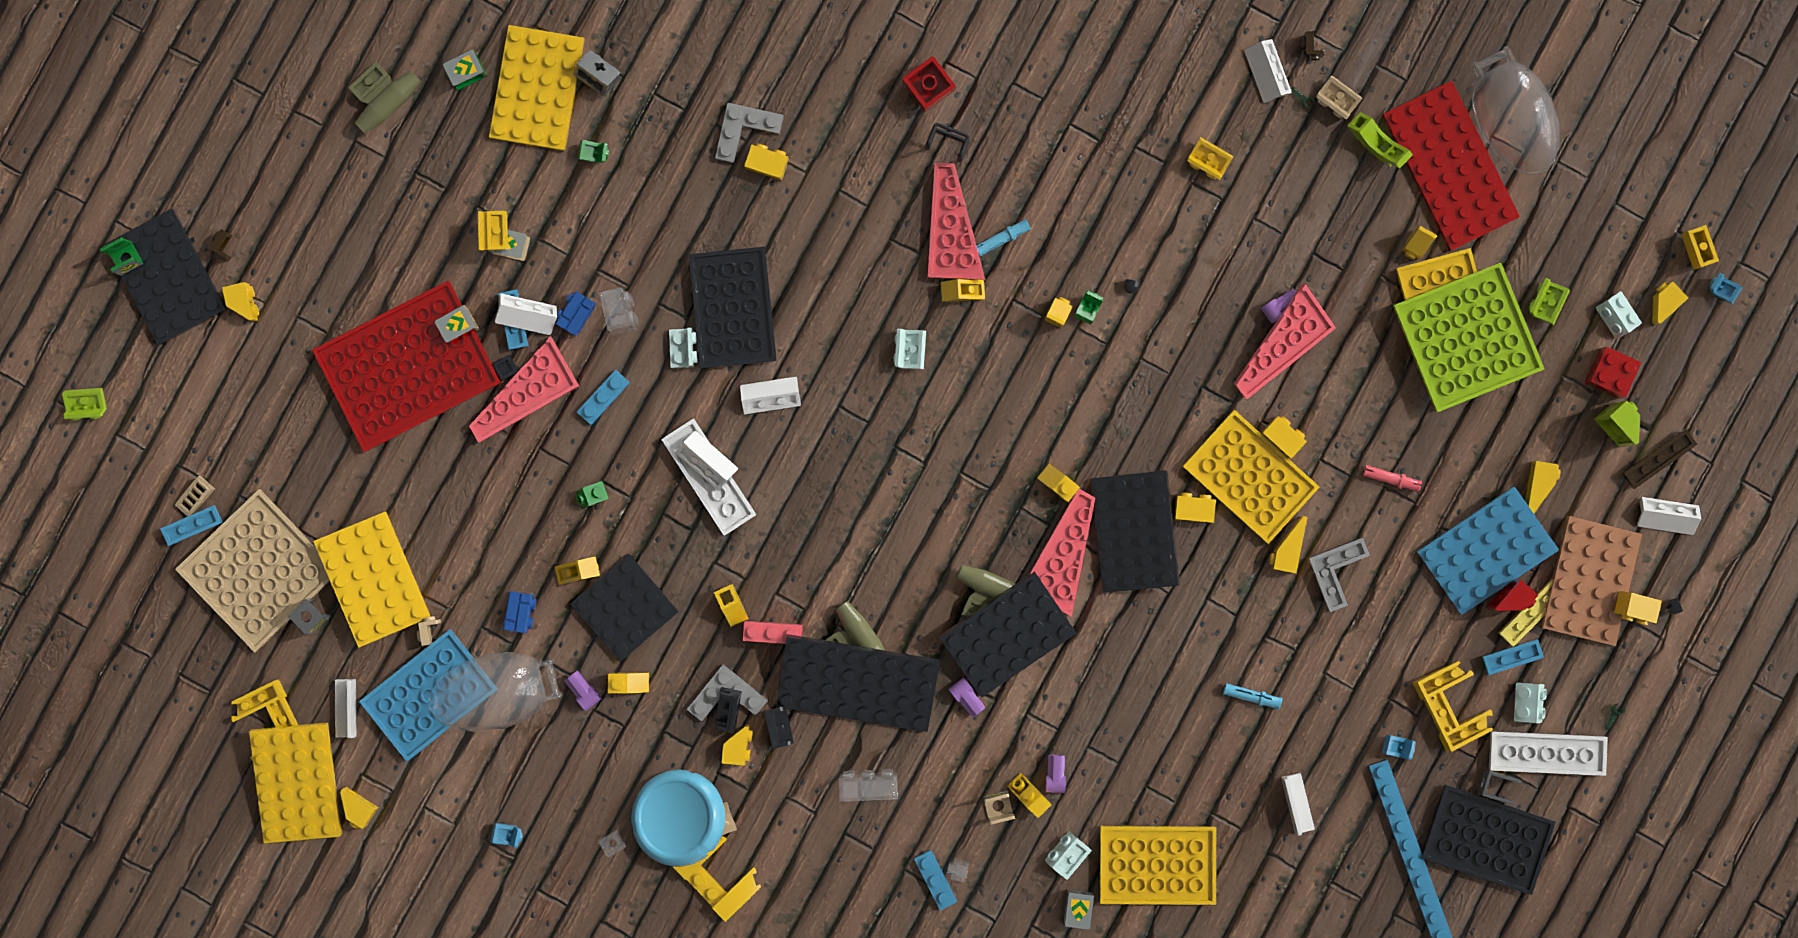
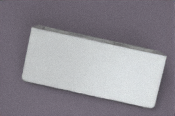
M1272 39L1261 41L1245 49L1247 60L1264 103L1292 93Z
M500 294L499 309L495 323L551 335L557 319V306Z
M797 377L740 386L744 414L801 406Z
M696 431L676 451L679 457L718 491L738 470L731 461Z
M1646 497L1641 498V515L1637 522L1638 527L1689 535L1695 534L1701 521L1699 506Z
M356 679L335 680L336 737H356Z
M1301 773L1281 777L1295 834L1300 836L1303 832L1315 830Z

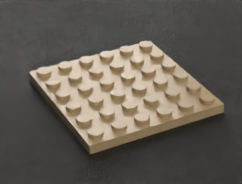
M258 489L175 569L254 652H257L291 620L288 616L305 599L315 597L330 582L316 547L261 489Z

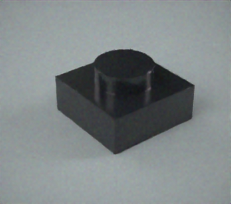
M507 355L493 363L502 381L519 371L511 355Z

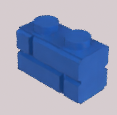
M575 291L574 294L570 293L567 297L565 309H560L557 313V322L555 324L578 336L597 304Z
M509 591L503 626L504 630L528 633V630L532 629L534 619L531 618L532 610L535 611L537 599H534V594Z

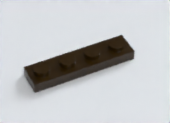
M1684 429L1622 474L1631 487L1636 489L1698 444L1688 430Z

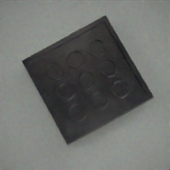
M630 554L625 556L571 603L574 609L620 662L679 612Z

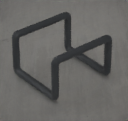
M935 123L929 135L926 149L930 150L936 132L942 133L964 142L958 159L959 162H962L969 144V134L940 123Z

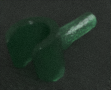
M1294 86L1291 88V91L1301 100L1302 107L1310 108L1306 104L1307 99L1311 103H1315L1313 97H1305Z
M1618 703L1611 706L1612 714L1605 727L1609 730L1617 716L1625 712V707H1621L1620 711L1617 712L1616 707Z

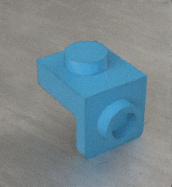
M1722 273L1718 277H1714L1709 285L1713 296L1732 305L1743 289L1741 285L1726 279Z
M1386 734L1382 753L1412 760L1416 742Z
M494 823L490 842L518 848V844L522 840L521 829L516 825Z

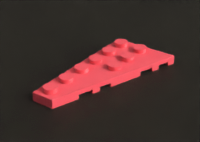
M935 163L928 278L985 280L955 164Z
M1302 283L1235 381L1234 385L1246 400L1336 329L1306 284Z
M552 336L546 340L544 345L517 372L488 407L470 424L469 427L478 443L579 387Z
M1078 489L1030 572V574L1034 571L1036 572L1061 611L1071 617L1095 503V497L1081 489Z

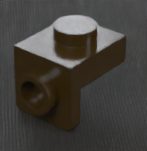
M1306 31L1303 37L1300 38L1303 58H1309V61H1318L1325 55V50H1314V31Z
M223 229L214 234L212 238L213 243L209 247V249L214 251L213 256L222 261L224 258L228 260L232 258L223 252L233 236L232 234Z

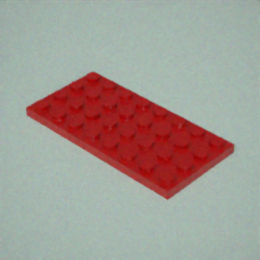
M1453 81L1445 83L1382 115L1395 142L1409 149L1413 154L1406 161V164L1450 251L1520 217Z

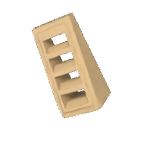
M198 476L175 506L185 515L190 516L205 502L215 488L202 476ZM199 485L205 490L204 493L197 488ZM195 490L201 497L197 498L192 492ZM189 496L196 501L195 504L188 499ZM184 501L192 507L190 511L183 505Z

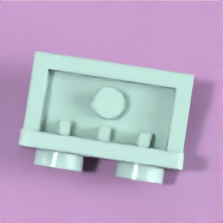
M1621 291L1596 307L1616 339L1628 334L1642 324Z
M897 329V334L895 335V367L924 369L926 331Z
M1516 683L1514 721L1542 723V719L1545 718L1543 701L1547 696L1544 684Z

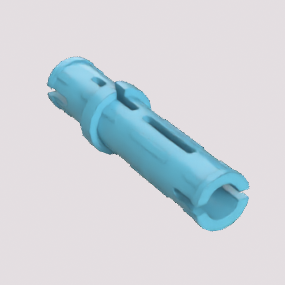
M1024 219L1016 225L1008 226L1003 232L976 245L980 257L1010 240H1016V237L1030 231L1031 228L1027 220Z
M1228 683L1224 687L1223 695L1257 703L1261 707L1264 705L1279 710L1282 704L1281 697L1268 695L1264 691L1257 692Z

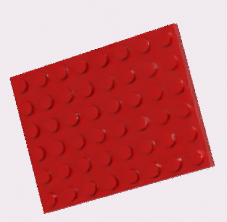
M449 280L312 350L363 452H367L501 384L475 329L447 343L435 324L437 319L463 306Z

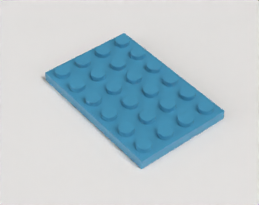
M1513 486L1417 552L1460 614L1463 615L1559 551V549Z
M449 629L359 702L408 762L496 692L498 688L454 632Z

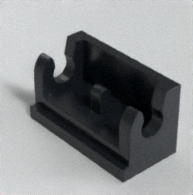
M721 687L715 721L716 729L733 734L737 726L742 691Z
M776 707L765 710L764 713L772 748L775 749L793 744L794 739L787 709Z

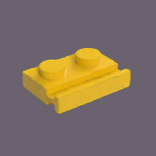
M478 211L480 251L508 250L507 211Z

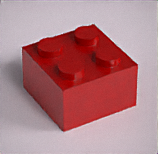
M934 56L902 78V83L925 113L956 90V85Z
M1607 346L1600 348L1585 383L1616 398H1626L1642 362Z

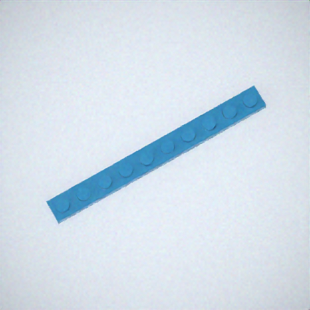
M1385 759L1368 765L1430 937L1452 938L1425 861L1421 858L1422 853L1389 762Z

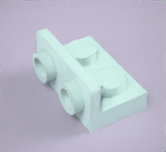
M692 328L669 330L671 368L694 367V363H697V351H694L693 344L697 343L696 332H693Z
M1068 831L1061 838L1057 846L1049 852L1045 861L1051 868L1068 880L1092 850Z

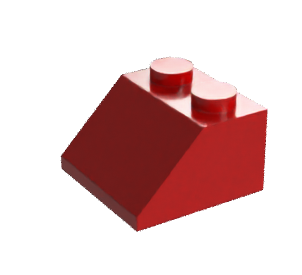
M1515 579L1506 585L1486 608L1493 611L1530 609L1537 602L1535 599L1538 597V594L1522 580Z

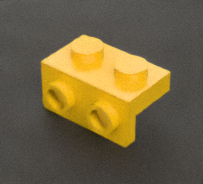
M1200 137L1187 161L1194 169H1201L1206 172L1208 177L1220 180L1234 156Z

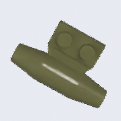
M375 62L348 87L362 103L368 104L354 123L365 134L386 121L401 107L421 81L410 70L392 82L388 73Z
M962 565L956 579L975 590V592L968 597L961 614L968 617L1015 585V583L986 570Z
M848 601L835 609L845 631L836 632L827 638L826 641L885 650L882 642L865 618Z

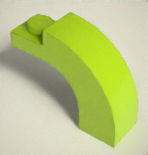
M1362 112L1347 125L1362 145L1390 167L1394 165L1400 169L1413 155L1409 149L1397 144L1386 136L1373 118Z

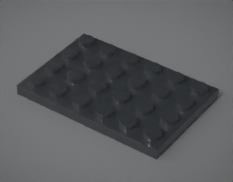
M173 208L104 244L106 246L120 238L132 241L143 265L123 274L121 277L157 345L160 346L227 310ZM124 253L121 256V261L124 262L132 257L129 253Z
M765 246L689 254L700 369L777 361Z
M1168 471L1091 478L1092 495L1095 497L1094 514L1103 593L1179 586Z
M1034 571L945 631L939 638L982 698L1077 633Z
M1444 784L1421 858L1532 895L1556 822Z

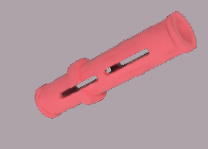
M1368 465L1364 468L1363 477L1397 486L1399 489L1406 488L1417 493L1421 489V480L1406 477L1405 474L1399 475Z

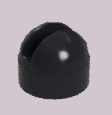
M1126 279L1124 284L1125 290L1128 293H1135L1138 291L1141 282Z
M1677 598L1667 603L1666 608L1669 609L1668 612L1670 614L1683 612Z

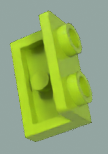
M1545 278L1544 282H1541L1538 286L1536 299H1533L1530 303V314L1533 318L1554 325L1570 290Z
M102 388L66 390L62 393L66 409L63 415L64 419H71L72 421L87 417L98 419L107 410Z

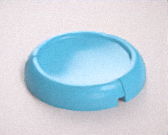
M681 769L660 773L650 779L635 798L631 813L633 834L640 848L650 858L661 864L675 867L695 864L706 858V854L709 851H713L721 839L725 826L723 801L714 785L698 773H691L689 770Z

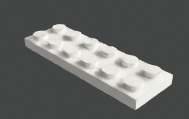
M693 418L661 440L725 536L756 516V513L732 476L718 491L676 454L682 443L694 431L698 432L708 441Z
M1490 731L1489 770L1606 776L1608 737Z

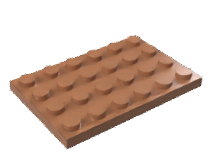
M1567 516L1552 576L1553 583L1549 589V599L1545 606L1546 611L1540 628L1616 646L1622 622V615L1614 613L1619 591L1629 592L1642 534Z

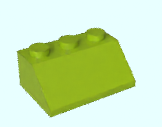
M1631 401L1611 403L1594 418L1618 447L1634 446L1639 443L1640 414L1637 412L1638 408Z

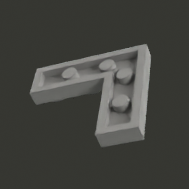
M727 103L715 159L730 163L735 162L742 127L780 135L784 115Z
M1363 538L1308 558L1328 612L1348 606L1334 569L1370 556Z
M723 664L687 710L700 721H703L719 701L721 687L742 691L740 703L754 715H757L768 700Z

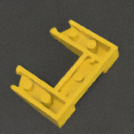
M1459 661L1412 682L1420 699L1424 700L1440 732L1438 736L1446 752H1452L1493 730V728H1487V716H1492L1491 709L1458 724L1443 691L1474 675L1471 670L1465 673L1457 667L1461 663Z
M279 679L232 701V704H237V716H232V722L266 707L275 727L298 725L285 698L287 695Z
M722 836L715 849L709 851L706 854L707 857L689 866L672 867L712 906V909L726 922L761 888V884L757 886L755 884L753 874L757 873V871L753 867L738 883L726 892L701 866L727 840L726 837Z

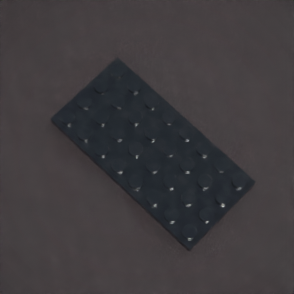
M787 634L776 707L928 732L940 660Z

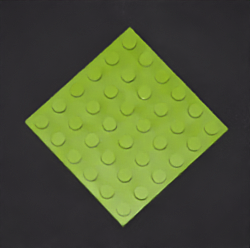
M1502 263L1393 305L1436 413L1544 370Z

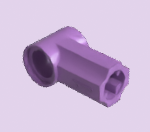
M1294 289L1261 308L1271 324L1278 320L1296 294Z
M576 671L565 680V683L575 694L577 702L585 711L601 700L598 692L586 682L579 671Z
M964 677L949 688L952 695L958 702H961L972 717L978 715L986 708Z
M1048 755V774L1045 781L1046 793H1065V755Z

